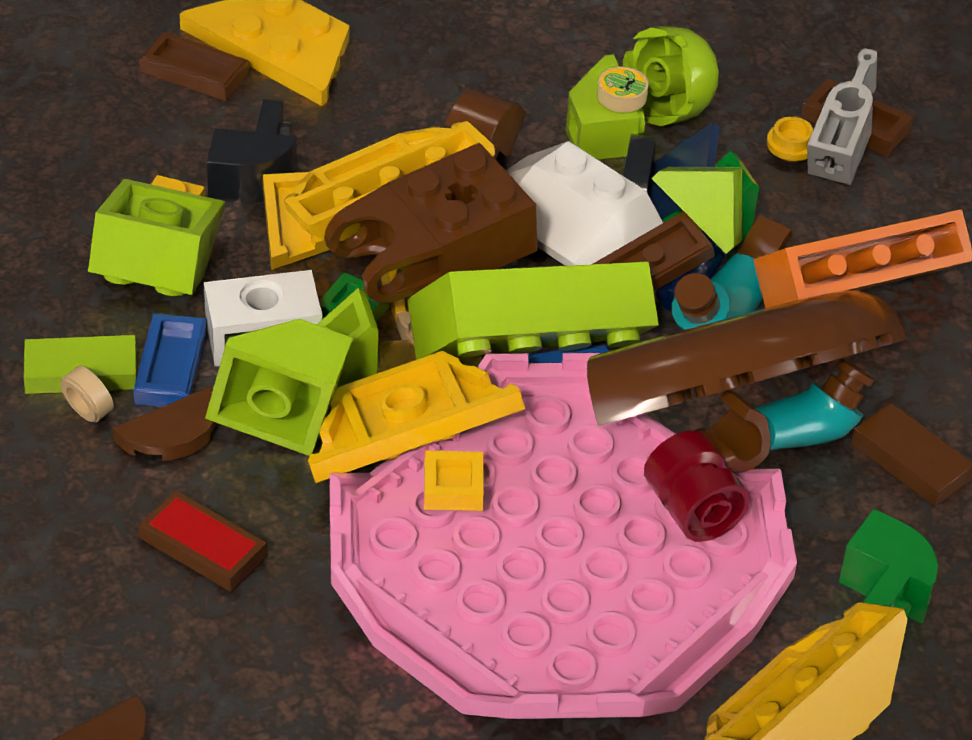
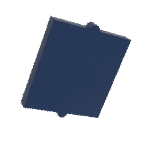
M714 122L689 139H683L676 148L653 163L648 196L661 219L675 210L680 211L681 208L652 178L660 170L667 167H714L720 128Z

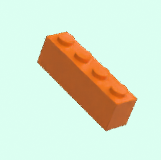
M960 209L785 248L753 259L765 308L831 292L860 290L972 261V247L963 212Z

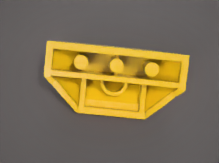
M468 121L454 123L451 128L431 127L399 133L308 172L298 183L293 194H289L284 199L285 209L310 235L324 240L325 230L335 214L385 185L387 182L479 142L494 156V145ZM361 223L347 227L342 232L339 241H343L356 234L360 229Z
M858 602L844 611L845 617L843 619L821 625L791 644L709 716L707 735L704 740H853L856 736L866 731L870 723L890 705L908 620L904 609Z

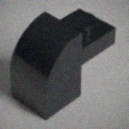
M263 99L256 132L215 128L207 158L209 198L242 204L264 202L263 174L297 173L296 136L292 135V123L284 122L283 101Z

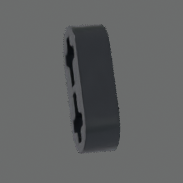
M631 134L623 176L646 190L648 194L656 137Z

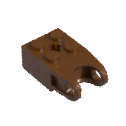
M479 142L387 182L380 188L346 206L335 214L325 230L324 240L330 251L338 257L357 258L363 255H377L362 274L364 292L373 301L389 303L414 295L448 272L495 270L536 252V203ZM361 223L360 229L356 234L343 241H339L342 232L347 227ZM397 269L396 276L391 282L377 287L379 279L384 274Z

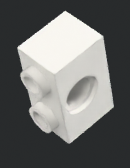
M312 270L204 282L205 317L207 319V330L215 366H220L225 345L230 337L299 318L313 324H318L322 320V311Z

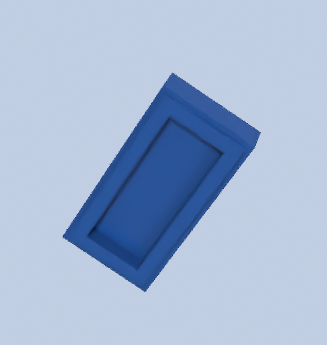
M153 313L133 390L134 404L163 407L193 394L207 336L206 318Z

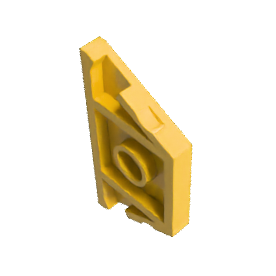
M223 0L188 9L180 13L181 30L220 51L249 60V67L321 106L327 103L331 80L337 76L340 68V57L345 54L349 43L348 24L302 0Z
M440 351L337 387L330 403L332 410L324 418L319 431L323 442L320 452L310 454L308 463L315 483L329 479L330 473H346L380 460H391L408 450L434 441L448 440L459 432L524 410L525 406L518 386L510 383L501 389L491 384L488 372L476 366L464 365L460 362L459 358Z

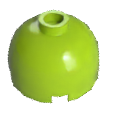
M676 26L651 27L638 32L633 39L639 40L635 43L633 50L626 51L622 67L636 69L644 74L648 80L647 101L642 109L650 117H645V122L657 126H667L697 117L713 100L718 87L719 69L715 54L708 42L692 30Z

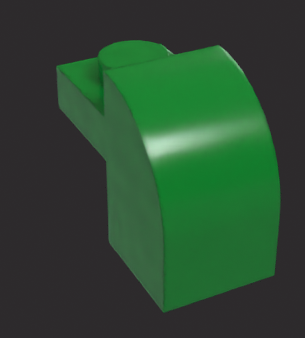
M873 509L847 544L839 583L867 596L862 603L904 609L908 618L922 624L927 615L937 577V558L929 542L918 531L895 518Z

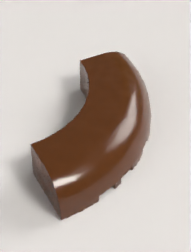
M859 290L831 292L753 311L591 356L587 361L589 393L597 425L601 426L693 400L690 388H694L696 397L700 398L903 341L907 338L895 311L878 296Z

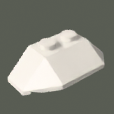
M569 141L528 155L506 170L536 203L537 247L565 266L591 265L663 223L646 190Z

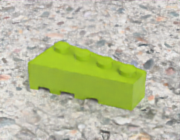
M649 262L448 272L408 298L416 360L440 351L460 358L509 352L510 354L529 353L542 348L557 346L561 351L586 348L591 346L592 342L607 341L608 347H624L639 343V335L659 326Z

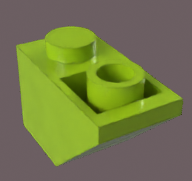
M614 54L604 55L569 91L566 132L572 144L597 160L626 157L631 134H643L645 131V117L642 107L633 112L619 113L605 108L597 99L599 76L607 69L619 67Z

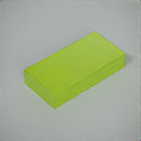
M135 335L25 339V394L63 393L61 390V379L77 366L86 367L93 372L108 391L134 390L137 378Z

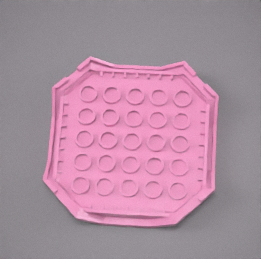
M528 353L486 354L478 368L488 372L491 384L501 389L510 383L518 386L525 406L524 410L459 432L448 440L434 441L408 450L394 459L384 461L370 473H330L331 585L377 650L462 714L527 719L644 717L677 711L753 641L794 579L797 560L792 531L787 528L786 497L781 469H751L745 472H734L750 496L749 508L743 518L722 536L709 541L694 542L685 537L671 517L667 506L662 504L643 475L644 465L649 455L660 443L676 433L646 413L601 426L597 425L589 393L587 361L591 356L601 353H563L562 363H528ZM425 450L483 452V511L424 510Z

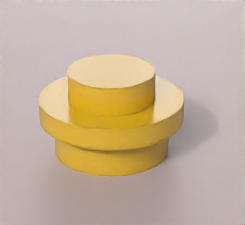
M781 118L768 132L767 147L773 155L784 161L797 162L808 158V142L814 129L808 121L802 118Z

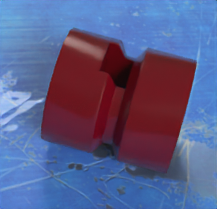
M684 431L666 439L654 449L644 465L643 475L662 504L667 506L671 517L685 537L694 542L709 541L722 536L743 518L749 508L750 496L732 469L725 468V462L721 454L707 435L700 431Z

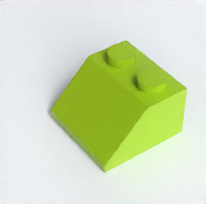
M123 179L95 213L88 272L104 275L107 281L115 284L126 285L136 282L154 286L156 291L168 296L192 295L205 276L223 215L225 201Z
M300 318L228 338L205 419L310 456L319 438V431L324 418L329 412L330 403L337 388L353 338Z

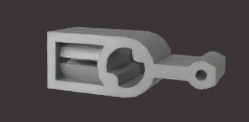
M867 48L861 50L857 56V71L853 81L839 83L829 92L808 142V174L851 185L872 131V93L875 92L877 83V51ZM834 159L836 165L834 168H831V164Z

